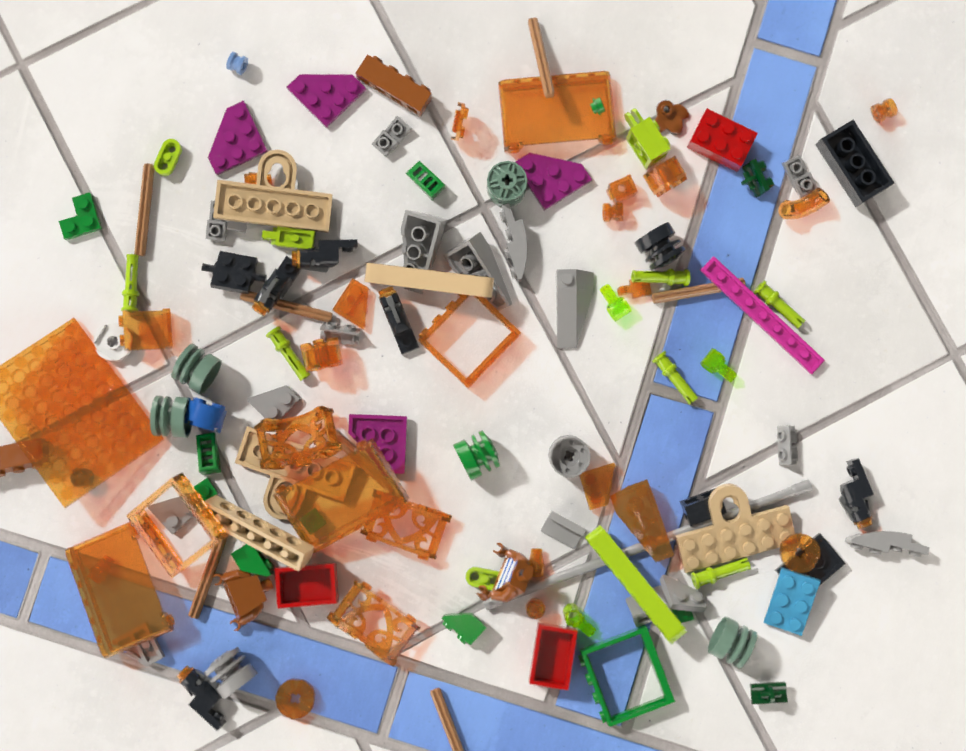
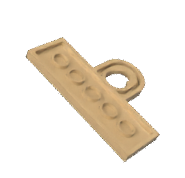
M271 150L265 153L259 161L256 184L217 180L213 219L329 233L333 194L296 190L297 166L294 158L283 150ZM276 163L282 165L286 176L285 183L280 187H274L267 181V175Z
M250 426L246 428L235 460L236 464L270 475L263 503L266 511L272 517L280 520L289 519L300 511L308 489L344 501L357 466L356 463ZM282 482H290L295 487V495L288 501L287 505L281 506L277 501V489Z
M723 484L712 491L708 500L712 520L711 526L675 535L685 573L797 543L788 505L751 514L746 493L735 484ZM725 498H732L733 503L739 508L738 515L732 520L723 519L721 514L722 502Z

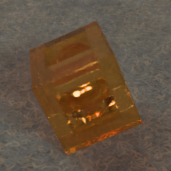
M631 174L624 178L609 183L606 192L609 199H613L614 204L636 196L638 190ZM623 186L625 190L619 191L618 187Z

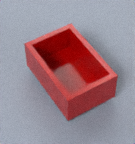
M706 108L687 148L737 172L741 168L758 133Z
M337 563L306 565L299 571L289 566L275 568L277 608L337 604L339 602Z
M537 622L528 678L529 684L568 691L578 632L576 628Z

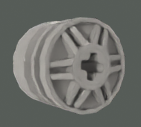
M565 435L557 438L550 446L548 453L549 462L553 469L565 477L579 476L586 471L590 464L591 455L589 448L584 441L576 436ZM567 450L570 453H574V455L571 456V460H568L567 458L564 459L563 457L566 455Z
M239 647L226 651L213 661L204 672L206 677L213 672L216 673V676L210 680L211 683L219 679L222 681L216 690L223 700L258 674L250 663L243 667L240 666L245 655H242L237 660L234 658L241 651Z

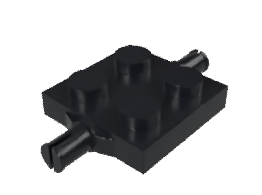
M220 251L214 265L203 263L201 268L202 271L213 274L210 283L211 288L249 295L254 281L265 283L267 280V275L256 273L258 263L256 257Z

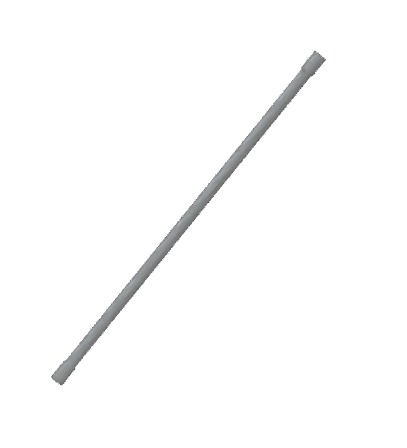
M805 480L784 490L749 502L750 510L752 512L787 498L812 491V485L809 480ZM738 506L722 514L723 519L730 520L735 518L739 512ZM709 519L693 526L686 525L621 550L628 558L676 540L675 535L711 526L712 520ZM599 557L534 581L527 585L526 591L523 594L514 597L512 600L606 566V564ZM489 598L486 601H483L486 610L493 609L506 603L503 601L491 600V598Z

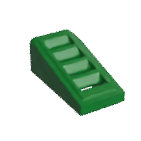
M418 161L406 172V175L431 200L445 189V184L421 161ZM418 168H421L422 170L416 176H414L413 173ZM424 173H426L427 175L421 181H419L418 179ZM429 178H431L432 180L426 186H424L423 184ZM436 183L437 185L430 191L429 188Z
M216 433L196 435L199 473L202 475L221 473ZM211 440V443L202 445L203 441ZM212 448V451L203 452V449ZM213 456V459L204 460V457Z

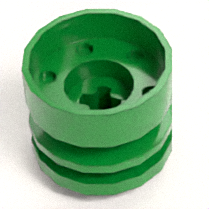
M483 430L478 432L481 441L478 442L476 437L472 435L473 445L469 446L465 439L453 445L471 481L482 476L480 468L482 465L489 472L492 471L488 463L490 461L493 462L496 468L500 467L498 453L491 439Z

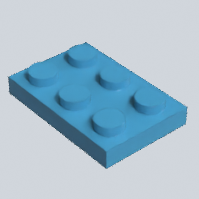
M781 567L763 623L802 636L820 580Z

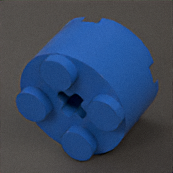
M195 397L193 401L189 400L184 423L187 424L188 420H190V425L211 431L217 428L216 432L221 433L227 414L226 406L212 403V406L206 405V400Z

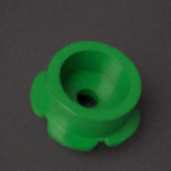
M600 97L597 99L593 98V103L590 104L594 114L598 113L601 116V113L606 112Z

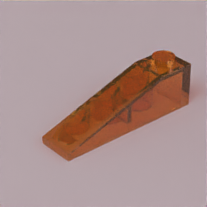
M647 479L627 486L610 496L617 516L625 523L630 532L634 534L655 562L674 556Z

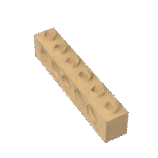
M217 495L205 500L199 519L297 571L309 564L314 546Z

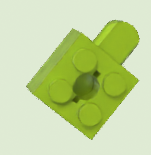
M636 108L632 109L631 113H625V120L630 126L626 140L645 170L665 159L671 149L669 147L670 142L665 136L661 135L659 132L660 127L655 120L652 121L650 117L643 120Z

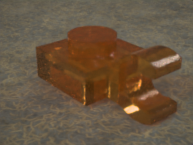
M631 279L628 281L629 285L617 288L618 296L631 294L632 299L652 295L650 283H632Z

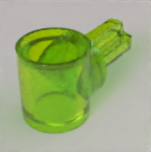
M609 284L600 288V292L608 302L606 309L615 322L632 312L628 302L623 297L618 298Z
M714 348L700 362V365L712 374L718 372L729 382L734 381L737 377V373L725 364V357Z
M567 604L563 608V616L566 623L573 628L578 627L588 637L593 636L596 628L585 619L586 615L576 604ZM571 612L577 613L573 618L568 617Z

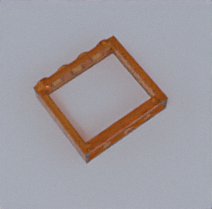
M458 294L460 297L455 302L452 300L445 307L447 311L442 316L438 314L432 320L433 325L429 329L425 328L418 335L420 337L418 342L457 380L469 389L521 335V332L484 297L473 296L511 333L465 378L427 341L471 296Z
M183 472L169 479L126 515L171 578L182 573L229 536L224 530L223 525L214 516L213 511L207 507L201 495L194 489L190 480L186 478ZM172 486L211 539V541L184 562L181 561L145 511L149 505Z

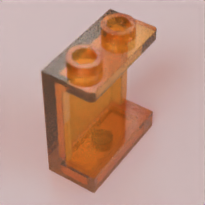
M170 308L162 309L161 311L127 312L122 310V315L118 316L119 327H123V335H119L120 346H124V351L172 349Z

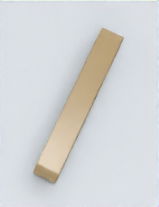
M366 263L365 282L480 297H492L494 278L376 263Z

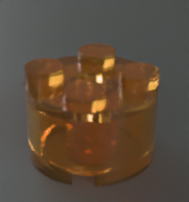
M673 156L653 168L649 173L644 174L643 178L652 193L660 197L671 190V185L674 188L687 180V174L677 157Z
M338 337L329 338L327 342L324 339H317L313 341V345L311 343L300 345L306 372L318 371L328 367L332 368L343 364Z

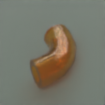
M818 187L800 199L783 201L778 208V212L783 219H800L820 210L830 202V198L822 188Z

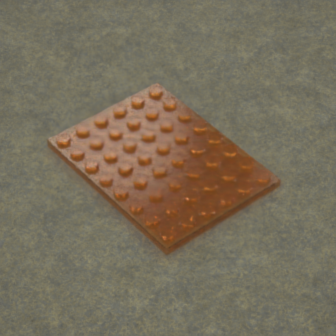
M72 318L0 365V421L65 509L165 440L162 435H152L150 419L108 362L96 352L97 348L75 318Z

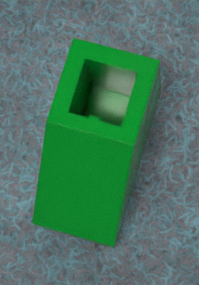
M248 544L231 553L241 571L267 577L274 574L272 570L274 566L271 561L265 559L262 554L263 552Z
M451 613L442 616L444 621L442 624L449 631L453 629L458 634L457 638L464 645L468 643L471 646L486 629V625L473 613Z

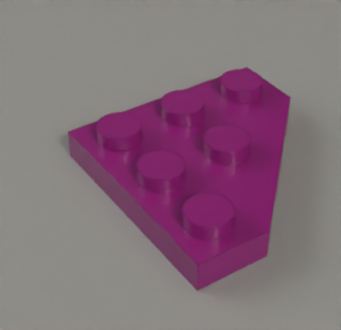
M299 74L286 87L325 128L366 91V87L353 74Z
M244 100L226 108L209 152L208 159L217 176L268 152Z
M528 153L515 161L525 171L527 185L544 211L592 181L590 175L580 163L534 153Z
M349 414V435L375 461L383 472L388 474H405L407 416Z

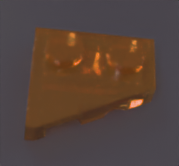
M352 278L332 310L364 330L369 288Z
M615 463L587 470L579 475L589 510L609 505Z

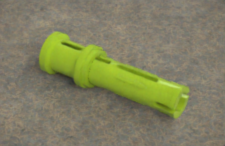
M127 254L125 290L122 292L124 297L121 311L138 313L137 297H139V291H137L139 255Z
M668 269L667 271L632 270L631 281L632 283H666L669 286L673 284L688 286L690 283L689 269H684L683 271H674L673 269Z
M763 280L753 293L763 298L766 305H772L798 329L802 325L801 323L805 322V319L779 297L778 291H774L766 284L767 281Z
M280 326L266 334V337L270 338L275 345V350L282 353L300 381L311 375L291 348V341L285 338Z
M663 351L652 362L657 364L663 376L669 378L688 405L691 404L698 396L676 370L677 365L672 363L667 357V352Z
M744 558L714 569L707 567L705 571L696 574L692 572L690 575L695 589L698 590L700 586L709 583L713 585L721 578L750 570L751 566L748 559Z

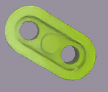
M165 140L155 159L154 169L161 176L172 174L180 158L182 146L177 140ZM175 147V152L171 153L170 149ZM168 164V168L163 170V165Z
M471 567L467 570L465 578L470 586L479 587L484 585L488 590H492L494 584L491 583L490 579L497 577L499 571ZM473 573H478L479 578L477 580L472 579L471 575Z

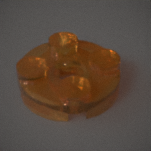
M457 102L460 110H455L452 131L455 133V136L451 135V140L459 141V138L464 137L465 127L462 126L463 119L467 120L469 108L465 107V103Z
M794 533L787 536L780 543V559L789 570L805 573L816 566L815 564L820 558V547L809 535ZM797 548H800L805 552L802 554L801 558L795 555Z
M292 678L285 681L279 687L275 696L278 710L290 719L306 716L314 707L315 690L313 686L304 679ZM291 694H294V695L299 694V695H300V698H299V701H300V702H299V703H297V702H294V703H293V702L291 701V699H292Z

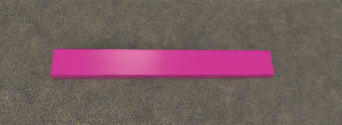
M713 256L701 268L700 271L808 373L813 374L825 361L716 257Z

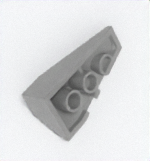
M405 210L401 225L403 267L432 269L447 219L431 214ZM404 287V289L419 294L424 292V289Z
M481 232L443 255L455 273L494 278L492 297L482 298L497 312L512 304L491 247Z
M557 269L556 271L557 348L577 347L594 293V272L578 269Z

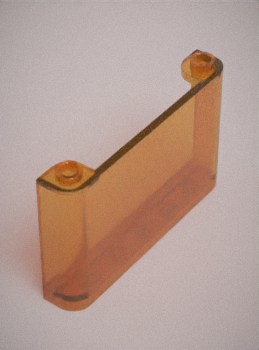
M608 71L551 75L555 95L552 98L544 96L540 76L505 79L498 82L504 151H508V153H518L523 146L595 139H598V142H601L602 145H611L617 140L611 77ZM600 97L606 112L601 113V116L598 113L594 114L590 104L593 103V98L597 99Z
M373 438L368 441L366 439L359 441L355 444L356 448L353 452L291 486L282 484L274 490L273 497L299 538L315 547L313 554L400 508L409 500V496Z
M135 521L125 523L65 550L95 639L104 658H111L175 630L173 616L171 614L168 615L162 609L137 540L140 538L139 534L142 533L141 528Z

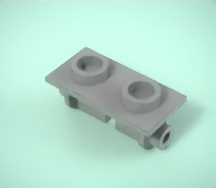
M326 322L320 328L322 330L320 339L337 343L338 336H341L342 344L354 345L359 343L358 334L361 329L356 328L355 325L347 324L340 326L335 322Z
M795 426L777 427L779 465L797 464V447L791 446V443H797V430H795Z

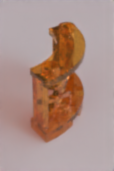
M318 406L312 411L296 417L262 419L254 426L255 431H257L262 459L260 461V468L281 470L285 469L284 466L294 464L296 468L311 465L312 460L318 458L325 460L342 451V445L337 440L332 416L334 410L325 406ZM324 419L325 427L319 431L323 425L321 420ZM296 430L312 436L305 443L303 451L299 452L294 446L285 443ZM266 432H276L275 434L269 433L270 437L276 442L267 440ZM326 433H327L328 441H327L326 438L323 436V435H325ZM312 443L316 445L315 447L309 448ZM268 445L273 447L270 454ZM286 449L291 450V453L284 454Z
M374 489L372 494L374 500L364 529L360 531L361 534L366 535L365 539L374 543L378 540L418 554L417 558L428 561L429 558L436 560V553L447 522L450 523L452 515L410 502L394 494ZM383 503V514H379ZM394 507H398L400 509V513L398 515H390V512L395 513L393 511ZM409 509L412 511L411 516L414 525L420 530L409 536L400 537L395 531L391 519L403 517ZM420 515L424 516L425 520L421 522L423 524H426L424 527L417 522V517ZM377 517L384 518V522L377 524V526L382 527L380 533L373 531ZM437 520H438L437 526H436L435 531H434V533H433V532L430 531V529L434 526V524H435V523L437 522ZM389 532L393 540L384 536ZM424 534L432 536L428 550L420 547V542L425 541L428 543L427 538L423 536ZM414 541V547L406 545V543Z
M355 580L348 594L334 613H329L327 619L354 639L358 638L377 657L394 667L398 662L397 657L421 627L416 624L417 619L409 613L407 615L402 613L372 591L373 587L367 582L363 581L360 583ZM362 592L367 598L365 601H361L358 598L360 607L357 608L353 601ZM372 598L379 603L371 604ZM351 607L352 611L344 615L347 609ZM375 610L383 611L387 631L377 629L366 635L364 633L366 619L362 613ZM390 611H392V612H393L394 614H396L398 617H396V618H394V619L392 620V616H391V612H390ZM357 615L360 617L362 621V624L360 626L354 625V621L358 620V618L355 617ZM403 622L408 628L400 638L393 634V630L401 632L403 629L398 628V623ZM377 634H383L386 636V639L383 636H381L382 640L380 642H377L375 640V636ZM393 639L398 641L389 653Z

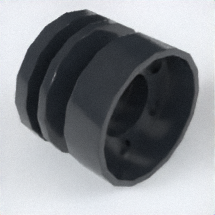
M669 222L658 226L635 242L641 254L650 251L651 255L645 259L646 263L655 260L649 266L651 271L669 265L686 250L684 246L677 249L674 248L681 242L680 239L672 242L669 240L675 234Z

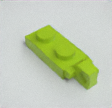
M277 226V228L273 227V231L262 230L261 238L271 241V245L278 247L307 249L314 247L316 232Z

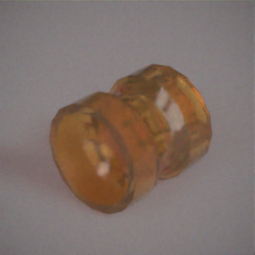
M891 98L884 100L881 104L877 103L871 106V114L877 123L885 121L887 117H894L898 113L897 106Z
M617 202L612 206L610 203H603V222H610L612 218L617 222L623 221V203Z
M531 598L527 601L525 609L528 616L532 619L541 618L545 613V605L542 600Z

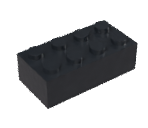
M854 119L821 138L815 144L855 208L894 184V181Z

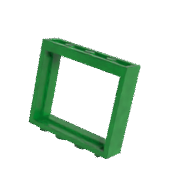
M645 625L579 649L581 653L578 656L582 667L586 666L588 672L585 674L588 685H593L595 690L592 696L595 703L600 704L602 709L599 712L603 723L607 722L609 727L675 702L651 636ZM640 634L663 696L611 716L588 654Z

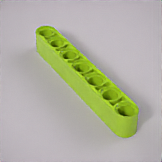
M601 525L585 536L590 546L670 644L675 643L687 633L684 626Z

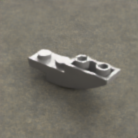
M508 203L502 205V211L499 212L502 223L506 222L508 228L505 230L508 241L512 240V242L506 244L504 254L506 260L511 261L512 267L510 272L512 278H516L518 283L521 282L525 270L527 238L523 219L515 221L510 204Z
M869 531L855 534L845 539V542L851 543L850 547L860 550L863 547L870 548L869 552L879 555L882 552L889 553L890 548V550L902 552V549L909 551V555L921 557V554L928 555L930 547L912 543L913 535L902 532Z

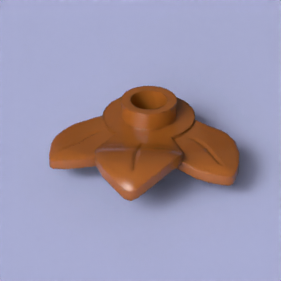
M663 100L656 107L657 117L655 121L660 127V133L668 129L671 133L679 135L683 129L682 120L690 115L683 105H674L669 100ZM665 106L669 109L668 113L664 112Z

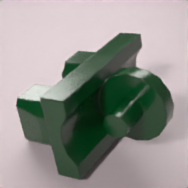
M753 159L742 167L745 180L741 181L742 186L748 185L755 197L761 196L774 186L772 178H765L762 173L766 170L764 161Z
M785 681L750 684L752 705L788 702Z

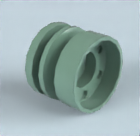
M503 161L494 165L489 171L487 178V192L491 201L501 207L508 203L510 207H513L521 202L527 187V176L523 168L516 162ZM505 179H509V185H505Z
M192 343L178 357L173 367L171 378L177 381L180 379L182 384H186L190 380L189 388L202 395L218 375L222 360L210 353L204 357L205 350L198 349V346Z
M156 395L150 412L152 435L160 436L162 434V436H168L171 431L173 437L188 438L192 425H190V420H188L187 424L184 423V416L189 400L192 399L189 397H176L173 402L170 396L164 398L163 396Z
M725 616L712 634L708 645V653L719 659H722L727 654L726 662L729 664L733 663V666L740 669L751 656L758 635L756 631L749 630L746 626H742L738 631L739 622Z

